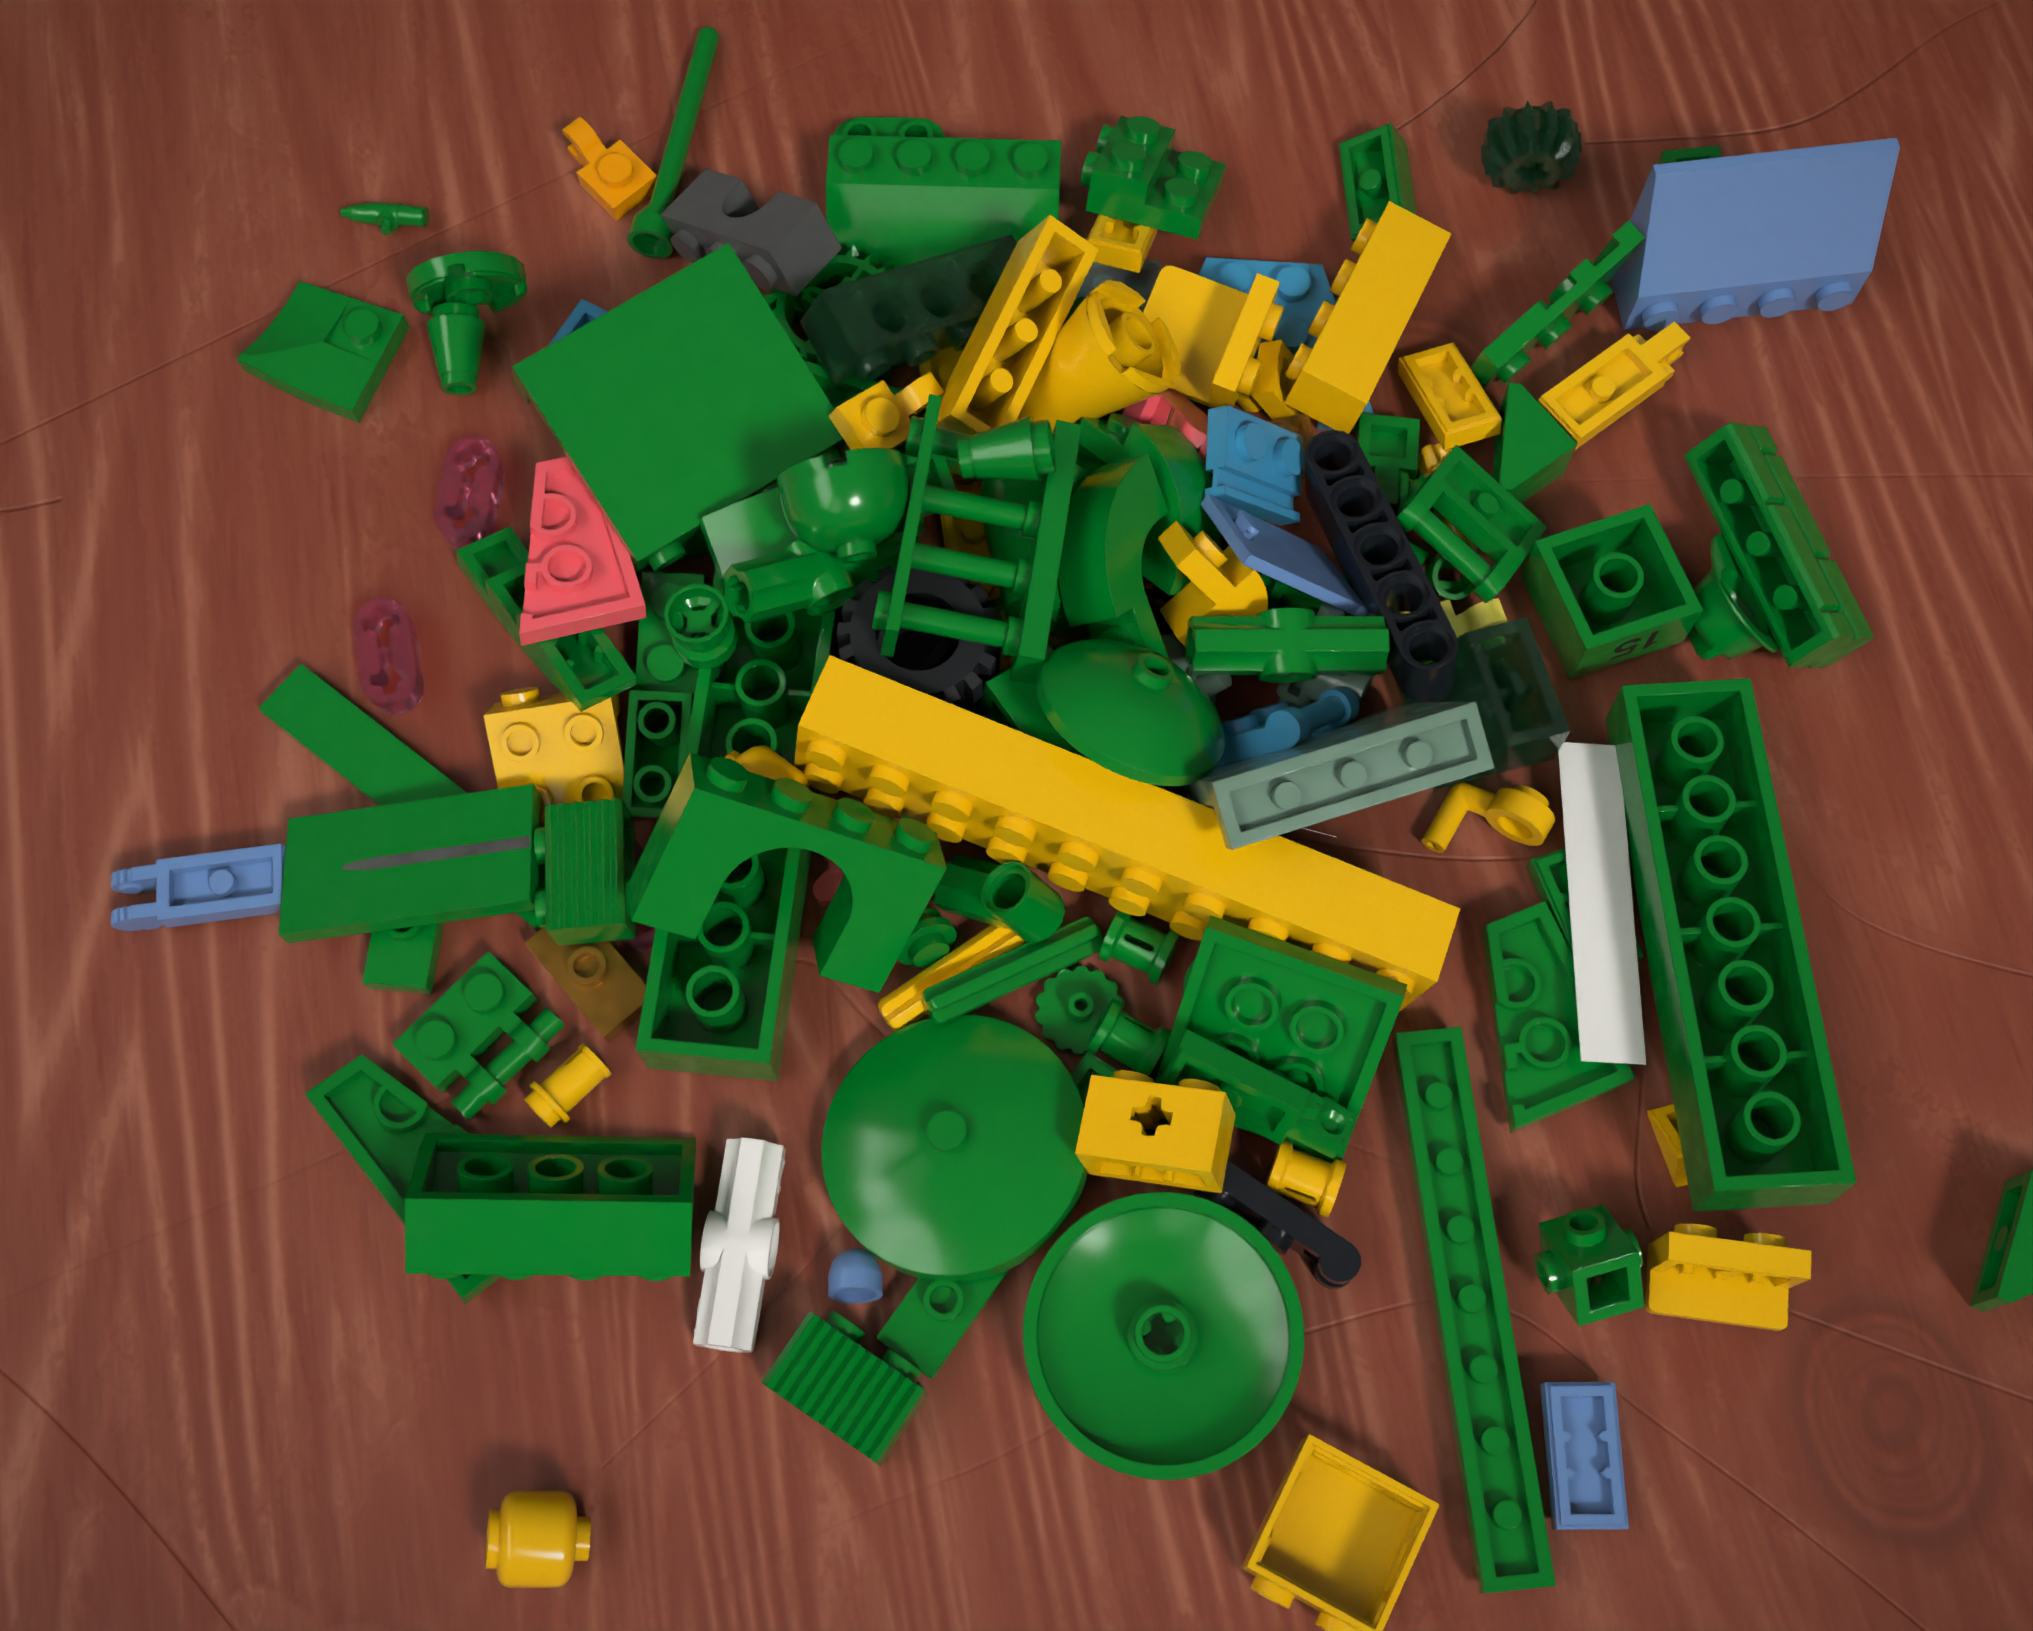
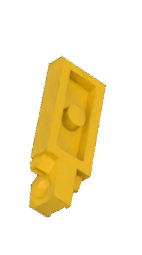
M1675 321L1648 341L1640 334L1632 337L1628 333L1544 393L1537 401L1577 443L1576 449H1578L1662 388L1675 372L1670 365L1683 355L1684 345L1691 337Z

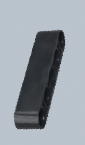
M1323 431L1313 436L1305 449V491L1307 499L1348 584L1368 610L1366 616H1384L1385 625L1389 629L1390 651L1387 657V664L1399 689L1407 698L1414 702H1438L1446 698L1454 688L1459 645L1457 636L1359 443L1352 435L1344 431ZM1396 611H1408L1411 613L1401 614L1396 613ZM1421 660H1431V661H1435V662H1437V663H1434V664H1423V663H1420V662H1418V661H1421Z

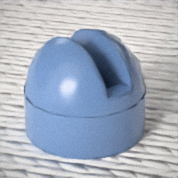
M852 1248L842 1251L833 1260L828 1274L829 1299L840 1303L861 1304L876 1301L883 1296L882 1269L871 1253L866 1250Z

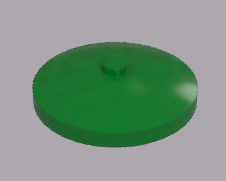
M962 1015L944 1024H936L931 1018L910 1024L890 1034L868 1050L845 1076L833 1097L824 1124L821 1145L822 1169L828 1195L840 1219L857 1241L874 1257L902 1273L931 1281L963 1282L987 1278L1005 1272L1032 1257L1054 1238L1072 1214L1082 1194L1088 1172L1075 1154L1084 1112V1104L1079 1090L1067 1068L1048 1046L1032 1034L1008 1022L985 1016Z
M1150 1192L1123 1197L1104 1204L1083 1216L1058 1238L1040 1264L1029 1290L1023 1319V1347L1029 1378L1035 1394L1052 1423L1071 1444L1096 1462L1117 1472L1152 1480H1178L1208 1474L1231 1464L1256 1447L1271 1432L1291 1401L1298 1383L1304 1353V1322L1297 1290L1289 1271L1269 1241L1255 1227L1236 1213L1207 1199L1174 1192Z

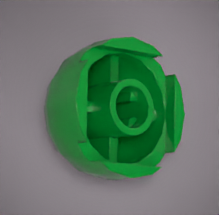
M886 448L845 451L847 461L825 466L824 456L822 455L792 465L778 474L777 483L781 509L787 526L797 539L818 552L837 553L840 563L861 562L877 556L876 545L886 542L895 536L906 520L909 505L910 480L902 453L898 450Z

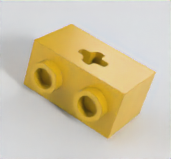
M1127 1070L1115 1071L1113 1077L1091 1075L1075 1154L1090 1175L1222 1193L1236 1114L1226 1092L1220 1091L1218 1086L1207 1081L1183 1079L1179 1082V1086L1153 1083V1079L1149 1076ZM1160 1119H1167L1170 1125H1159ZM1145 1129H1156L1155 1136H1148Z

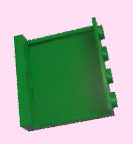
M729 243L512 366L515 386L527 404L533 403L632 557L636 573L648 565L652 567L654 572H657L676 562L686 554L682 545L703 533L699 523L701 517L778 487L777 476L788 467L822 455L824 456L825 466L838 463L843 459L840 450L844 448L846 442L828 417L834 411V407Z

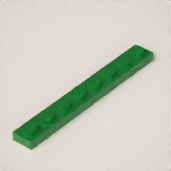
M1451 1027L1395 1033L1392 1038L1393 1052L1479 1594L1556 1586L1462 1028Z

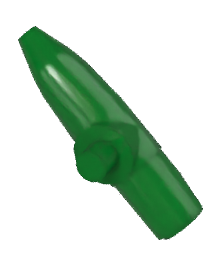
M359 203L340 209L341 217L363 224L378 225L381 227L380 232L384 235H391L392 231L402 226L426 227L430 219L427 207H415L401 203Z

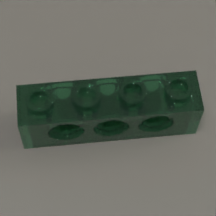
M1010 234L822 290L800 320V324L833 384L858 377L860 382H868L887 372L893 365L906 361L909 367L917 366L934 357L939 350L953 346L955 351H963L1017 244L1013 235Z

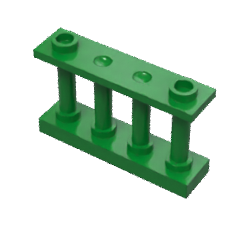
M929 394L924 418L911 417L904 455L914 456L917 459L892 592L879 590L872 629L884 631L880 655L893 657L899 629H909L1001 647L1002 655L1013 657L1009 680L1035 685L1046 656L1082 425L1056 420L1052 432L1056 472L1041 474V481H1038L1041 482L1039 500L1028 499L1027 505L926 485L931 454L959 459L958 439L971 436L970 434L936 428L942 396ZM921 510L1022 530L1021 537L1032 539L1029 558L1019 556L1016 563L916 543ZM910 569L1012 588L1013 596L1023 597L1020 617L1009 615L1006 622L904 602Z

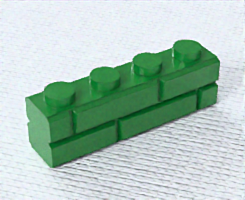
M1731 422L1722 426L1689 450L1684 459L1788 667H1827L1871 641L1874 635L1836 561L1830 560L1831 551L1782 456L1776 455L1778 448L1767 427L1756 425L1748 427L1747 424Z

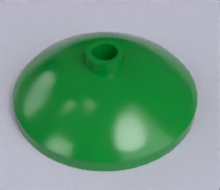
M1081 640L1062 645L1052 651L1045 659L1038 673L1036 681L1038 701L1052 726L1080 753L1112 772L1129 779L1153 785H1189L1196 783L1198 779L1210 775L1224 753V729L1218 712L1210 698L1184 670L1155 651L1116 640Z

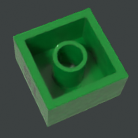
M1650 503L1536 540L1520 572V576L1569 680L1682 643L1704 611Z

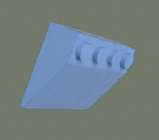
M1897 138L1653 165L1630 219V222L1642 233L1645 239L1611 279L1623 330L1646 328L1647 330L1658 331L1663 330L1674 321L1677 324L1700 321L1706 324H1718L1731 318L1753 315L1773 318L1784 315L1789 311L1814 308L1822 311H1833L1852 304L1873 269L1900 150Z

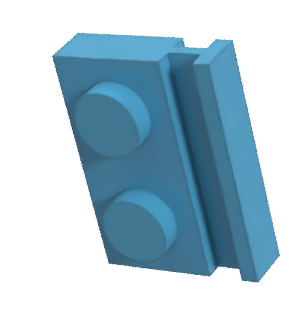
M1229 405L1208 409L1206 471L1213 473V482L1211 488H1205V497L1209 494L1253 516L1280 526L1300 522V513L1293 511V502L1295 496H1301L1302 470L1305 464L1303 436Z

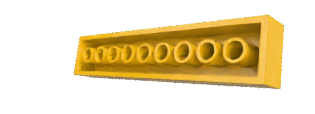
M829 655L798 724L794 766L807 777L809 785L817 790L831 794L842 790L864 799V805L875 813L890 818H898L900 815H904L927 825L933 832H936L939 839L953 843L961 842L964 839L986 848L987 855L1001 864L1008 861H1018L1048 873L1047 878L1061 888L1075 892L1084 891L1086 888L1108 897L1109 904L1123 913L1133 916H1144L1148 913L1170 922V928L1174 932L1192 940L1202 941L1210 916H1214L1407 984L1405 997L1399 1012L1438 982L1461 908L1279 835L1233 850L1227 849L1215 810L1152 784L1119 775L1090 759Z

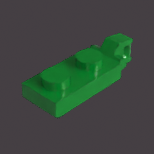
M1188 1029L1172 1055L1160 1080L1163 1082L1162 1084L1179 1086V1082L1183 1079H1198L1210 1082L1218 1086L1220 1091L1226 1092L1236 1114V1123L1279 1145L1282 1144L1286 1137L1295 1139L1334 1159L1345 1143L1355 1114L1329 1097H1320L1315 1092L1311 1093V1091L1291 1082L1284 1074L1276 1070L1265 1069L1230 1051L1221 1042L1204 1038Z

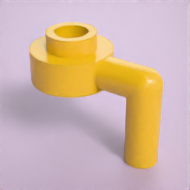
M1458 782L1451 787L1421 842L1434 852L1444 853L1467 811H1471L1485 817L1488 823L1505 837L1520 844L1539 846L1543 844L1555 822V816L1548 807L1549 801L1547 798L1533 788L1517 785L1514 789L1501 788L1494 794L1469 783Z

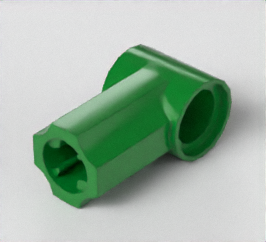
M956 855L952 860L945 862L947 870L935 890L934 903L941 910L1009 929L1026 942L1033 943L1049 938L1061 925L1065 914V905L1062 897L1022 863L1008 861L997 865L961 855Z

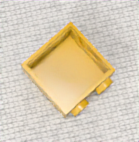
M1308 1434L1299 1443L1241 1569L1255 1576L1250 1589L1268 1600L1289 1610L1295 1598L1319 1611L1320 1614L1315 1625L1324 1631H1383L1440 1504Z

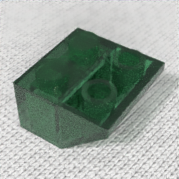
M1527 617L1466 632L1457 638L1459 645L1454 688L1446 698L1438 702L1476 701L1495 768L1433 787L1434 790L1452 786L1459 782H1468L1553 760L1570 733ZM1421 660V661H1418V662L1423 663V664H1434V663H1437V662L1431 661V660ZM1398 687L1403 703H1419L1407 698Z

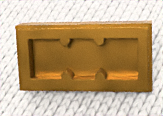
M545 927L524 942L607 1042L641 1015L646 984L609 941L559 946L546 932Z

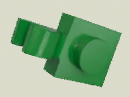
M1361 413L1356 425V440L1393 510V507L1397 508L1399 471H1407L1409 477L1415 479L1418 470L1420 419Z

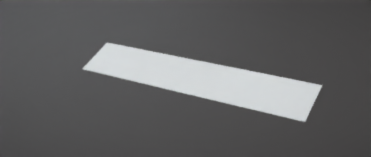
M1557 742L1580 1059L1584 1062L1646 1065L1625 805L1615 745Z

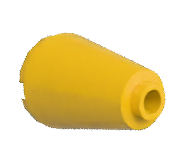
M1104 281L1088 293L1060 329L1017 420L1032 415L1034 421L1049 419L1053 432L1056 420L1080 425L1082 418L1098 419L1164 393L1174 384L1171 380L1180 374L1181 368L1178 351L1168 328L1160 317L1150 323L1138 308L1146 300L1137 291L1119 281Z

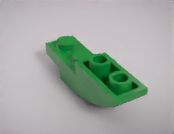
M902 453L904 465L908 470L911 491L917 457ZM931 454L926 485L956 490L945 457ZM778 487L701 517L699 520L720 580L723 579V574L731 564L780 553L787 546L798 540L787 526L780 505ZM921 510L920 518L935 513Z
M642 572L641 592L646 605V618L639 619L636 660L637 685H635V690H629L622 799L634 818L659 819L682 770L699 668H694L684 663L677 654L672 637L669 635L665 624L664 610L671 595L680 588L691 584L708 585V579L704 574ZM695 635L694 637L700 638V637H704V635H702V636Z

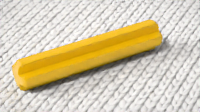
M990 925L880 999L878 1003L879 1012L888 1026L895 1032L913 1024L928 1014L922 998V992L926 988L1027 942L1009 929Z

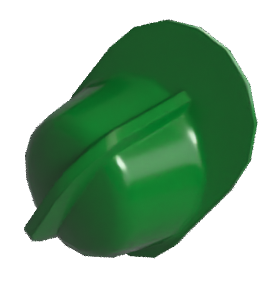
M1717 534L1711 539L1712 569L1693 588L1704 610L1688 634L1695 652L1704 660L1712 659L1719 655L1727 659H1734L1763 646L1775 653L1778 650V645L1723 535Z

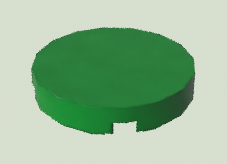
M467 251L435 257L415 266L406 276L410 302L413 300L414 308L422 314L432 316L433 307L447 302L468 303L476 307L488 305L494 314L516 305L527 294L524 264L516 257L501 252Z

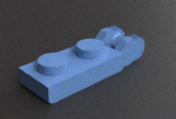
M280 843L157 859L156 864L117 870L111 874L112 890L122 892L123 894H140V892L156 891V902L123 906L122 908L112 910L111 926L116 928V930L132 932L158 929L161 926L169 928L280 913L286 844Z

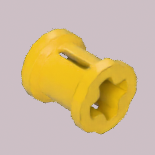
M1284 1139L1278 1147L1265 1186L1277 1194L1315 1207L1318 1215L1328 1218L1341 1186L1347 1163L1339 1159H1335L1331 1163L1293 1149L1292 1141Z

